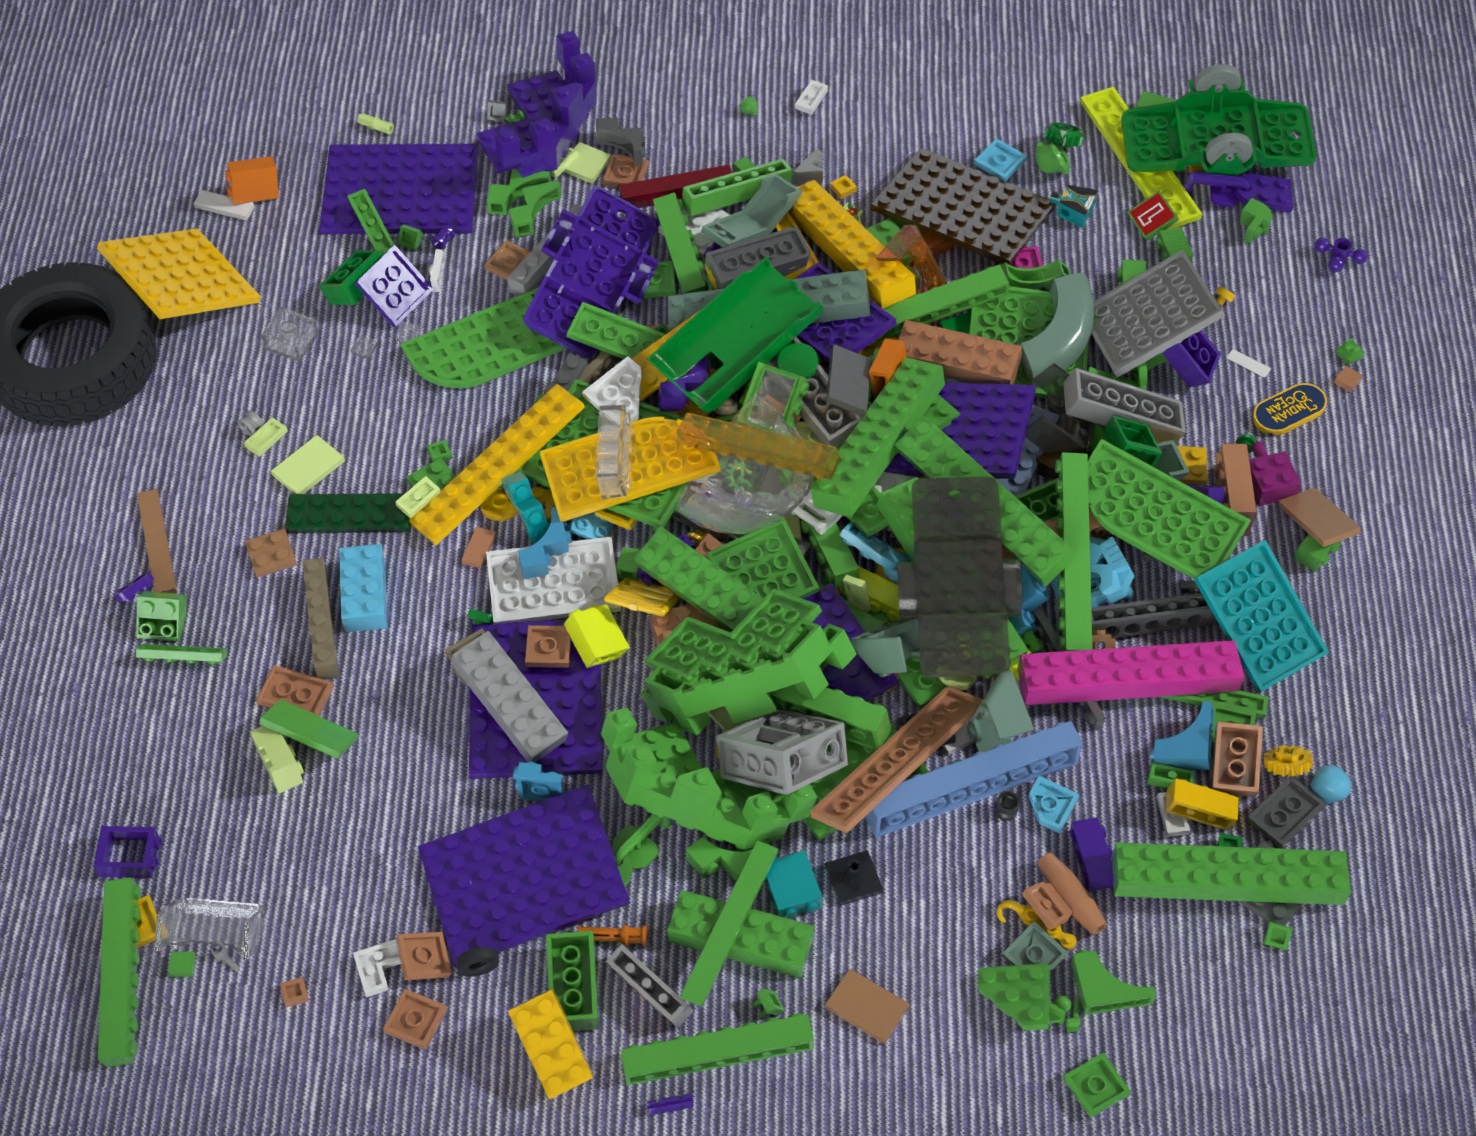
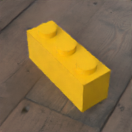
M1176 778L1167 788L1165 812L1228 831L1238 820L1239 797Z

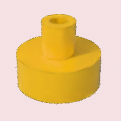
M1221 286L1215 291L1219 295L1216 301L1221 306H1223L1226 300L1232 303L1236 297Z

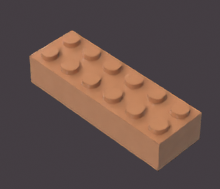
M905 320L898 339L905 343L907 358L943 366L944 377L956 378L957 380L969 383L1014 384L1022 361V346Z

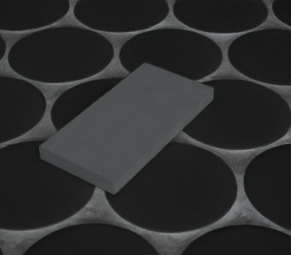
M833 345L830 353L826 402L864 416L867 412L871 358Z

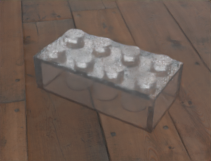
M604 405L599 407L596 480L602 499L627 498V490H631V479L628 477V472H632V462L629 459V455L633 453L632 442H630V437H633V425H630V413H626L625 405Z

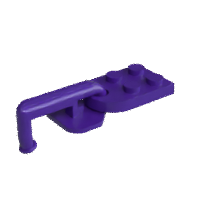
M1194 171L1189 173L1183 186L1191 197V189L1194 183L1209 185L1210 199L1218 206L1233 207L1239 202L1246 205L1253 198L1265 204L1270 210L1291 212L1293 209L1291 179L1256 174L1234 177Z

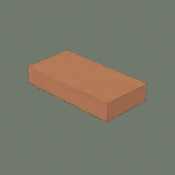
M476 527L463 555L462 564L482 569L487 558L486 552L490 551L496 538V532Z

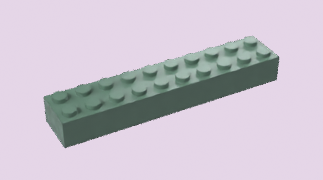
M865 269L793 279L797 282L800 291L816 304L819 301L823 306L824 312L811 324L870 316L869 288ZM724 289L668 296L669 331L704 308Z

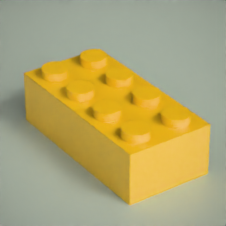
M553 988L508 1010L549 1100L593 1078L594 1074Z

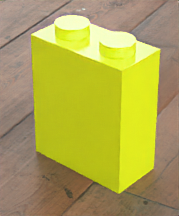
M607 604L601 606L592 605L583 611L577 609L569 614V618L564 623L586 668L619 659L630 648Z

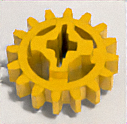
M1275 746L1274 750L1268 749V753H1264V768H1267V772L1273 771V775L1278 774L1282 775V777L1286 775L1291 777L1303 775V772H1310V768H1313V753H1310L1309 749L1304 750L1302 746Z

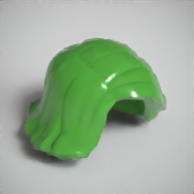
M1047 142L1036 144V163L1044 173H1069V159L1063 147Z

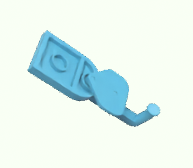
M852 522L840 533V536L843 537V541L847 545L855 546L860 550L862 556L867 559L871 558L882 565L887 577L901 587L902 572L896 569L897 565L901 569L913 568L914 578H922L908 554L892 549L875 535L866 538ZM915 581V589H919L920 597L940 606L934 595Z

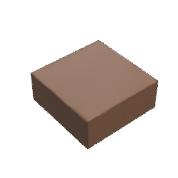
M1345 366L1335 378L1334 383L1352 392L1362 380L1363 375Z
M303 977L280 983L286 1008L309 1002Z

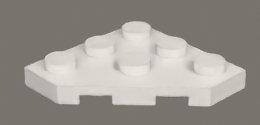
M626 357L582 392L583 397L617 426L634 422L639 418L642 369L631 358Z

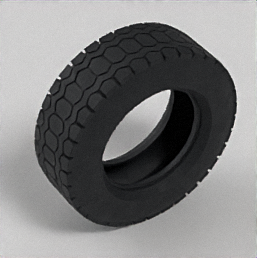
M66 262V265L64 263L51 264L52 268L47 265L37 268V272L34 269L24 273V277L20 275L13 279L11 284L7 283L0 289V403L11 413L32 423H40L47 426H53V424L55 426H68L69 423L70 426L82 424L83 420L85 423L95 421L97 416L101 419L110 415V410L114 413L123 407V403L126 405L130 402L134 395H137L142 390L143 385L150 378L156 362L157 348L155 333L145 303L120 274L103 266L95 264L93 266L90 263L80 262V265L78 262ZM73 320H90L102 324L109 329L107 340L100 350L77 364L61 368H43L24 359L31 341L41 332L54 325Z

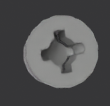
M249 410L246 413V417L239 419L237 424L245 434L252 436L257 428L263 426V421L255 412Z

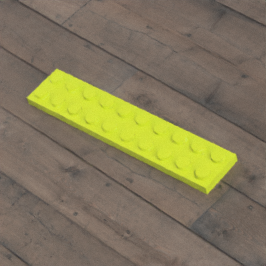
M1114 86L1082 96L1080 98L1081 105L1144 197L1147 199L1160 190L1179 218V221L1167 229L1177 228L1200 220L1202 218L1201 211L1173 171L1133 172L1128 168L1121 117L1123 112L1129 108Z

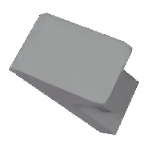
M816 149L794 170L795 185H803L812 180H815L817 183L823 182V170L821 169L823 165L822 151Z

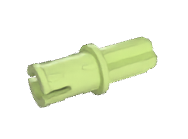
M364 113L358 115L357 122L370 127L373 131L378 130L388 135L393 132V123L381 120L378 116L372 117Z

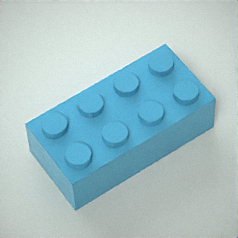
M382 544L339 548L341 619L345 632L388 628L385 556Z

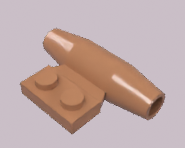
M1047 853L1041 857L1037 864L1047 883L1042 881L1025 889L1022 895L1043 923L1051 930L1066 923L1070 916H1072L1092 935L1100 933L1107 926V923L1092 896L1074 873L1054 854Z

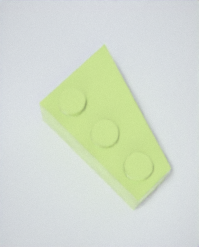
M265 726L250 731L253 742L278 794L303 783L301 774L304 773L299 761L296 762L294 758L296 755L291 744L287 745L285 741L287 736Z

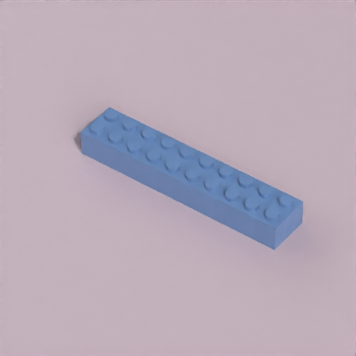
M1071 721L1057 723L1047 730H1038L1025 738L1018 737L1011 743L997 745L992 750L977 752L970 758L958 759L948 766L936 767L926 774L912 776L909 780L900 783L865 816L866 821L875 838L884 836L1036 780L1038 776L1044 777L1077 765L1083 742Z

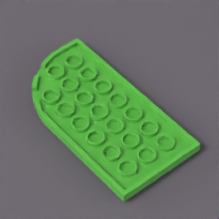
M1103 439L1100 440L1088 460L1089 510L1095 519L1116 537L1193 579L1227 561L1251 522L1250 519Z

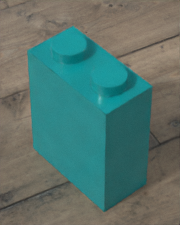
M805 850L776 858L764 880L776 915L793 919L798 914L805 912L813 913L822 908V895Z

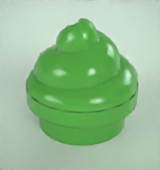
M751 96L745 98L739 105L742 113L757 115V100L755 98L752 99Z

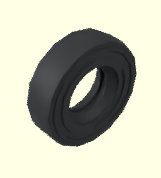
M490 947L470 949L460 954L456 960L458 972L465 977L489 973L499 963L497 952Z

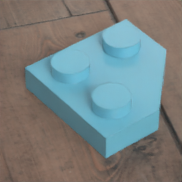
M1038 776L1029 792V799L1039 824L1060 834L1080 794Z

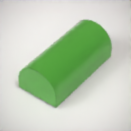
M1151 762L1147 785L1167 789L1176 778L1194 784L1196 771Z

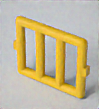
M624 578L604 597L606 603L661 617L665 616L681 600V597L668 588L652 583L651 586H647L644 582Z

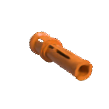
M624 925L621 928L581 926L577 928V932L593 931L594 941L621 942L624 946H627L628 943L647 946L648 943L647 925H644L643 928L629 927L628 925Z

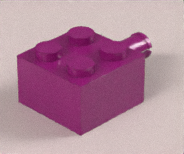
M1263 442L1253 443L1250 448L1256 458L1249 459L1254 499L1258 507L1276 503L1279 500L1298 494L1301 482L1286 451L1268 455Z

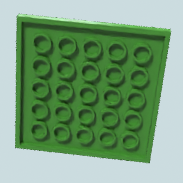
M1009 286V294L971 308L969 334L1020 346L1021 343L1042 333L1053 320L1054 304L1051 293ZM1089 340L1081 356L1068 367L1066 372H1062L1054 380L1044 385L1035 387V397L1065 401L1063 382L1075 368L1087 371ZM1020 364L1014 384L1030 385Z

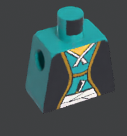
M1068 185L1063 194L1053 191L1050 196V202L1058 204L1057 215L1084 228L1096 204L1098 190Z

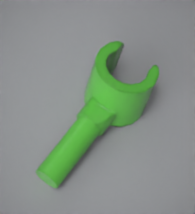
M1074 1000L1073 1018H1066L1067 1032H1077L1080 1029V1002L1078 1000Z

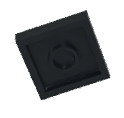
M868 850L825 863V869L839 906L883 893V887Z

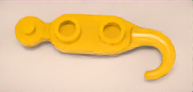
M1006 900L999 904L997 916L1002 923L1006 922V919L1003 917V910L1011 908L1017 912L1027 927L1035 921L1054 940L1059 941L1062 948L1065 950L1075 948L1077 940L1074 935L1063 933L1061 926L1049 930L1031 906L1020 904L1014 900Z

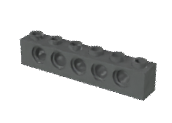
M1202 593L1091 608L1092 631L1106 630V634H1111V638L1214 625L1216 619Z

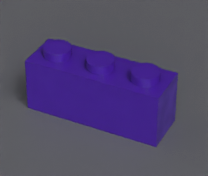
M1098 817L1072 822L1069 834L1088 892L1114 887L1111 859L1112 848L1106 844L1104 825H1100Z

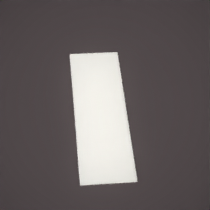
M1234 349L1226 357L1264 378L1271 370L1270 367Z

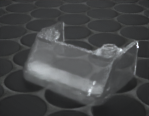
M193 898L176 899L157 914L155 951H161L167 945H170L172 949H183L184 945H188L190 942L217 945L218 943H223V945L234 946V950L238 951L239 955H243V959L248 960L258 949L266 907L258 904Z

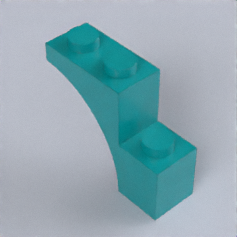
M521 471L504 477L502 483L507 497L514 505L524 524L531 545H534L545 535L549 525L542 504L533 496L528 478Z

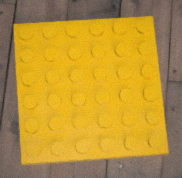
M199 229L98 242L97 250L159 319L254 304L260 301L261 296Z

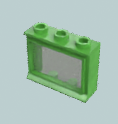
M758 362L738 421L788 438L789 434L791 435L794 431L795 423L793 422L795 417L799 415L802 409V397L808 392V379Z

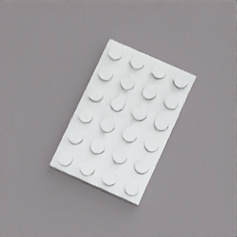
M604 537L572 541V543L568 544L569 552L550 556L549 574L529 579L523 578L518 555L519 550L528 547L486 552L493 623L536 622L569 618L571 612L577 609L583 611L592 605L601 606L607 604L610 612L621 611V606L604 601L605 595L618 585L612 538Z

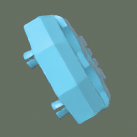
M1090 535L1091 608L1101 607L1107 602L1113 604L1122 598L1130 599L1134 595L1130 584L1135 575L1114 538L1110 537L1108 540H1104ZM1061 572L1050 582L1058 598L1061 597V590H1058L1057 587L1058 577H1061Z

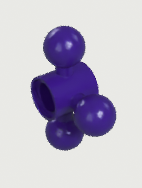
M1322 237L1317 239L1314 244L1316 251L1319 253L1331 251L1328 267L1333 272L1341 271L1348 257H1352L1353 261L1357 264H1363L1368 259L1366 250H1351L1352 243L1346 238H1338L1335 240L1334 245H1332L1328 239Z

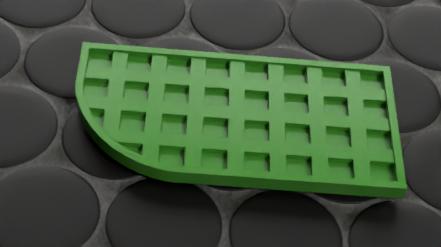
M539 287L401 343L402 351L418 375L431 383L449 388H469L481 385L566 348L529 329L523 322V317Z

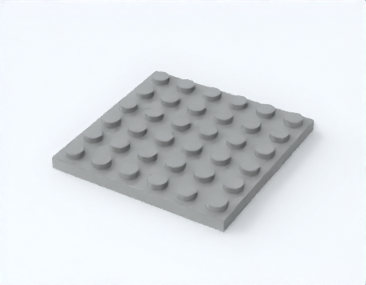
M1181 250L1094 300V321L1091 332L1116 377H1119L1138 365L1145 363L1152 357L1163 353L1173 345L1182 342L1194 333H1198L1208 325L1217 322L1225 314L1184 250Z

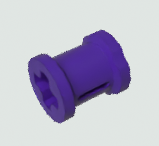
M442 225L437 235L432 236L430 239L432 245L439 250H444L448 241L455 237V232L449 226Z

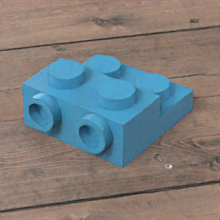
M519 762V766H515L513 779L516 780L515 790L519 792L520 799L543 801L565 793L562 775L555 772L543 773L542 765L535 762Z

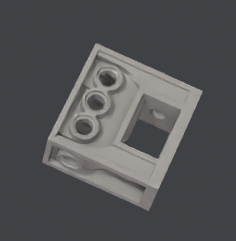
M777 708L776 712L757 717L716 736L722 779L786 795L848 765L843 722ZM830 744V745H831V751H830V752H826L827 747H828V745Z

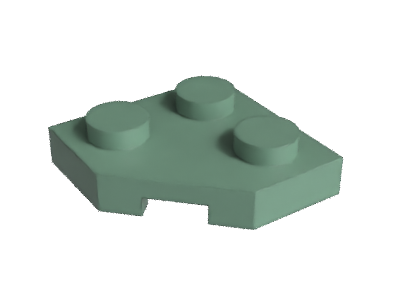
M1034 921L1002 953V956L1012 966L1049 964L1050 972H1052L1069 953Z

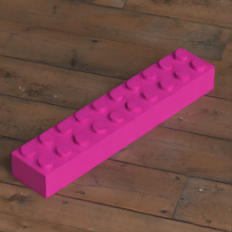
M1235 641L1021 654L1017 667L1025 705L1236 692L1240 690L1244 680V673Z

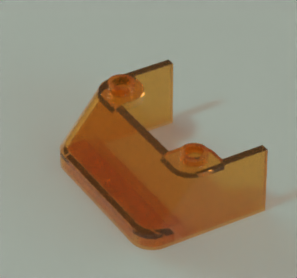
M915 225L903 226L876 257L877 261H901L908 253L928 291L934 287L947 284L923 236Z

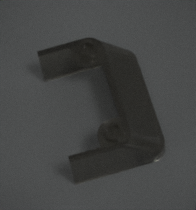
M1055 363L1037 375L1032 382L1047 393V406L1060 415L1056 423H1053L1044 415L1040 416L1027 427L1025 438L1047 453L1083 452L1090 447L1094 422L1066 414L1063 382L1070 374Z

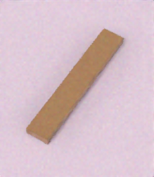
M158 489L137 493L151 574L154 577V591L176 593L177 587Z

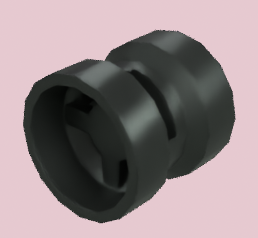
M1004 791L998 795L995 808L998 818L1004 821H1011L1017 816L1020 803L1017 794L1012 791Z

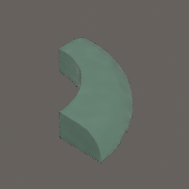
M1070 274L1053 280L1050 289L1054 304L1053 320L1042 333L1020 344L1022 346L1021 366L1030 385H1035V387L1044 385L1054 380L1062 372H1066L1068 367L1081 356L1087 345L1094 321V301L1091 286L1085 274Z

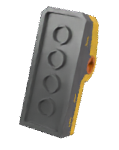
M791 227L708 252L705 258V269L715 290L726 288L741 273L752 270L765 257L770 260L771 266L786 279H795L808 270L810 250L799 229Z

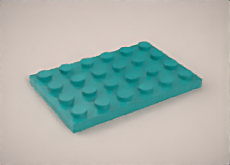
M1266 540L1194 578L1228 641H1235L1240 662L1257 693L1264 691L1329 653Z

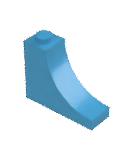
M1202 702L1198 717L1186 730L1173 737L1155 740V746L1150 751L1151 761L1186 770H1210L1214 725L1212 702Z

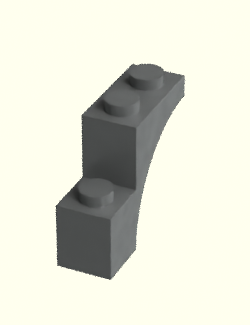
M596 118L597 145H609L620 148L632 157L635 166L642 165V158H646L645 135H641V128H622V125L618 123V118Z

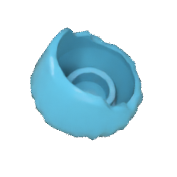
M1327 765L1322 766L1315 774L1310 783L1312 793L1323 802L1331 804L1347 798L1352 785L1350 778L1342 768Z

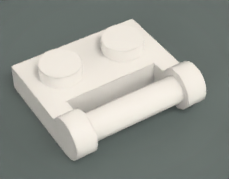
M811 490L797 502H793L788 509L789 513L799 516L815 527V531L819 534H824L843 516L814 508ZM805 507L807 510H809L814 515L819 517L822 521L816 519L814 516L803 510V508Z

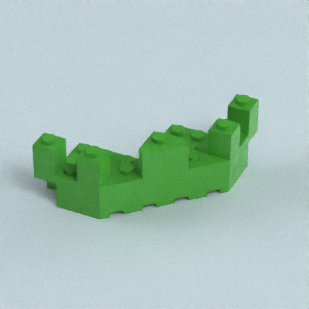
M773 589L731 633L687 616L644 660L648 667L655 670L644 680L647 687L640 694L654 718L669 723L675 717L682 730L697 736L711 722L707 711L725 706L734 724L776 712V705L769 692L795 685L799 694L815 700L829 685L819 665L826 660L827 664L843 669L855 657L856 652L844 629L828 624L822 630L820 625L812 623L822 612L818 604Z
M628 707L607 713L601 735L610 750L605 767L624 803L631 806L636 804L646 808V812L657 814L661 818L666 816L676 820V824L693 830V828L701 830L706 833V836L721 842L725 840L736 845V848L743 851L754 848L757 840L763 843H770L782 839L789 823L810 816V810L814 807L818 798L810 784L786 795L722 779L720 770L710 772L708 767H701L677 722L635 733L637 723Z

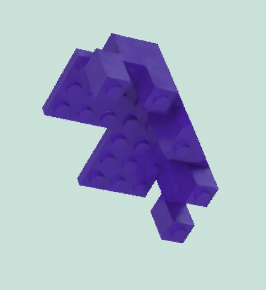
M573 30L556 35L557 59L564 69V79L558 70L507 84V91L519 110L523 112L525 119L476 133L477 141L497 173L517 169L521 177L524 178L541 171L551 172L557 170L561 159L566 156L571 142L579 134L581 125L586 122L590 110L596 105L595 63L588 52L581 54L580 40Z

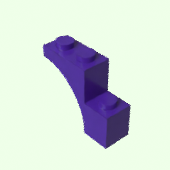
M706 355L695 364L694 368L687 375L674 380L685 392L696 390L711 377L708 376L710 361H706ZM671 381L660 382L658 395L660 411L684 412L685 404L689 403V398Z

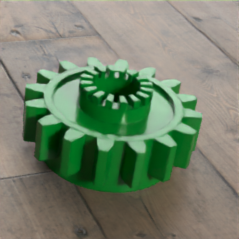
M1057 122L1050 123L1049 127L1046 126L1043 133L1045 140L1054 142L1053 144L1057 146L1062 145L1063 148L1082 146L1085 135L1076 126Z

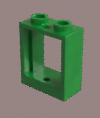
M1112 415L1103 431L1108 443L1155 467L1162 452L1148 425Z

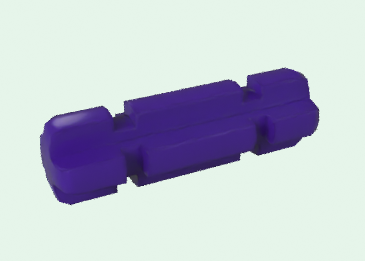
M691 1093L682 1094V1097L677 1095L660 1098V1101L657 1102L656 1099L649 1100L646 1103L649 1115L658 1114V1111L665 1113L681 1110V1107H684V1109L694 1107L693 1096Z

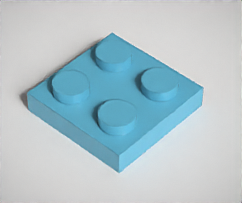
M996 138L974 160V165L990 175L1006 181L1026 162L1027 155Z

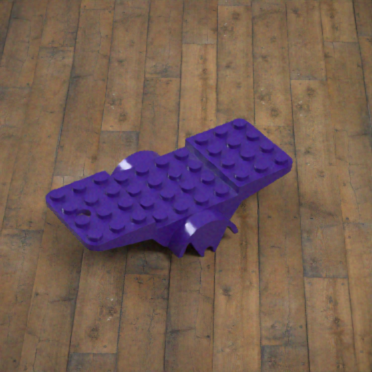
M593 187L577 216L563 209L540 251L554 260L523 317L524 324L529 329L581 357H592L597 349L568 338L567 332L582 302L613 314L616 313L624 298L637 305L639 304L659 264L658 260L646 254L659 227V221L649 213L601 187ZM619 211L625 213L624 219L618 217L617 213Z

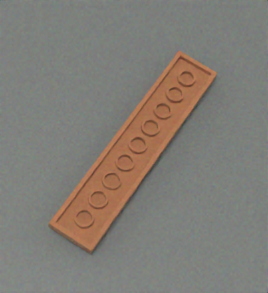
M949 686L945 687L810 810L811 818L848 833L974 715L983 699Z

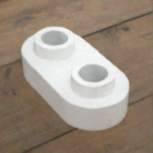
M728 398L713 411L719 415H729L738 412V405L733 399Z

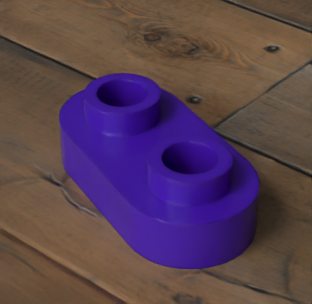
M147 571L115 592L114 597L118 602L123 601L127 603L135 597L134 594L138 591L149 589L153 585L154 577L150 571Z

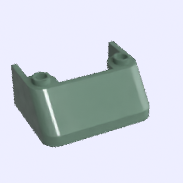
M950 616L915 618L914 620L899 619L851 638V644L856 653L874 673H879L881 677L891 675L892 673L907 672L905 660L918 656L919 659H928L935 652L957 650Z
M1011 670L1000 672L971 718L969 726H967L970 739L973 738L978 752H986L992 750L997 745L1011 743L1010 737L1034 730Z

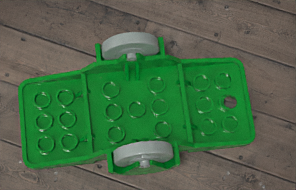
M1226 64L1212 65L1203 69L1196 76L1195 85L1192 80H1188L1190 92L1176 101L1128 109L1123 112L1121 117L1127 166L1133 172L1184 171L1186 166L1202 165L1203 169L1208 173L1233 176L1249 170L1256 163H1260V168L1310 166L1316 161L1317 155L1307 107L1297 102L1256 99L1248 90H1245L1244 80L1240 77L1239 71L1235 67ZM1295 132L1297 135L1301 137L1295 138V136H1292L1291 133Z

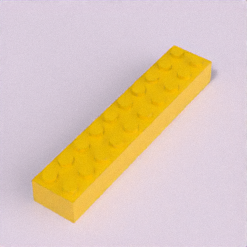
M812 180L797 187L802 191V195L789 209V213L796 225L844 272L865 269L869 297L882 309L887 308L916 294L915 275L819 183Z

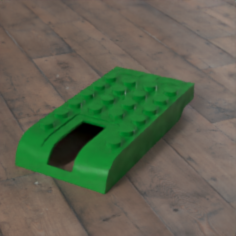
M765 257L752 270L741 273L652 353L647 360L704 412H711L721 406L754 375L758 362L767 364L824 312L823 306L819 301L817 304L799 290L796 281L792 278L786 279L771 266L770 260ZM709 352H712L724 363L720 369L694 391L685 392L674 382V380L686 374Z

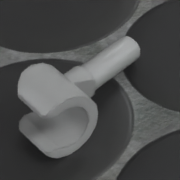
M218 943L222 949L220 952H214L211 949L217 961L226 962L235 972L239 970L240 967L230 959L223 943Z

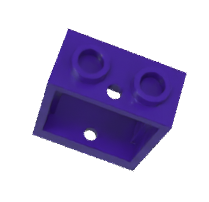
M101 826L93 865L98 877L153 878L154 870L158 868L157 851L161 849L162 837L159 836L155 827ZM114 840H147L143 863L110 862Z

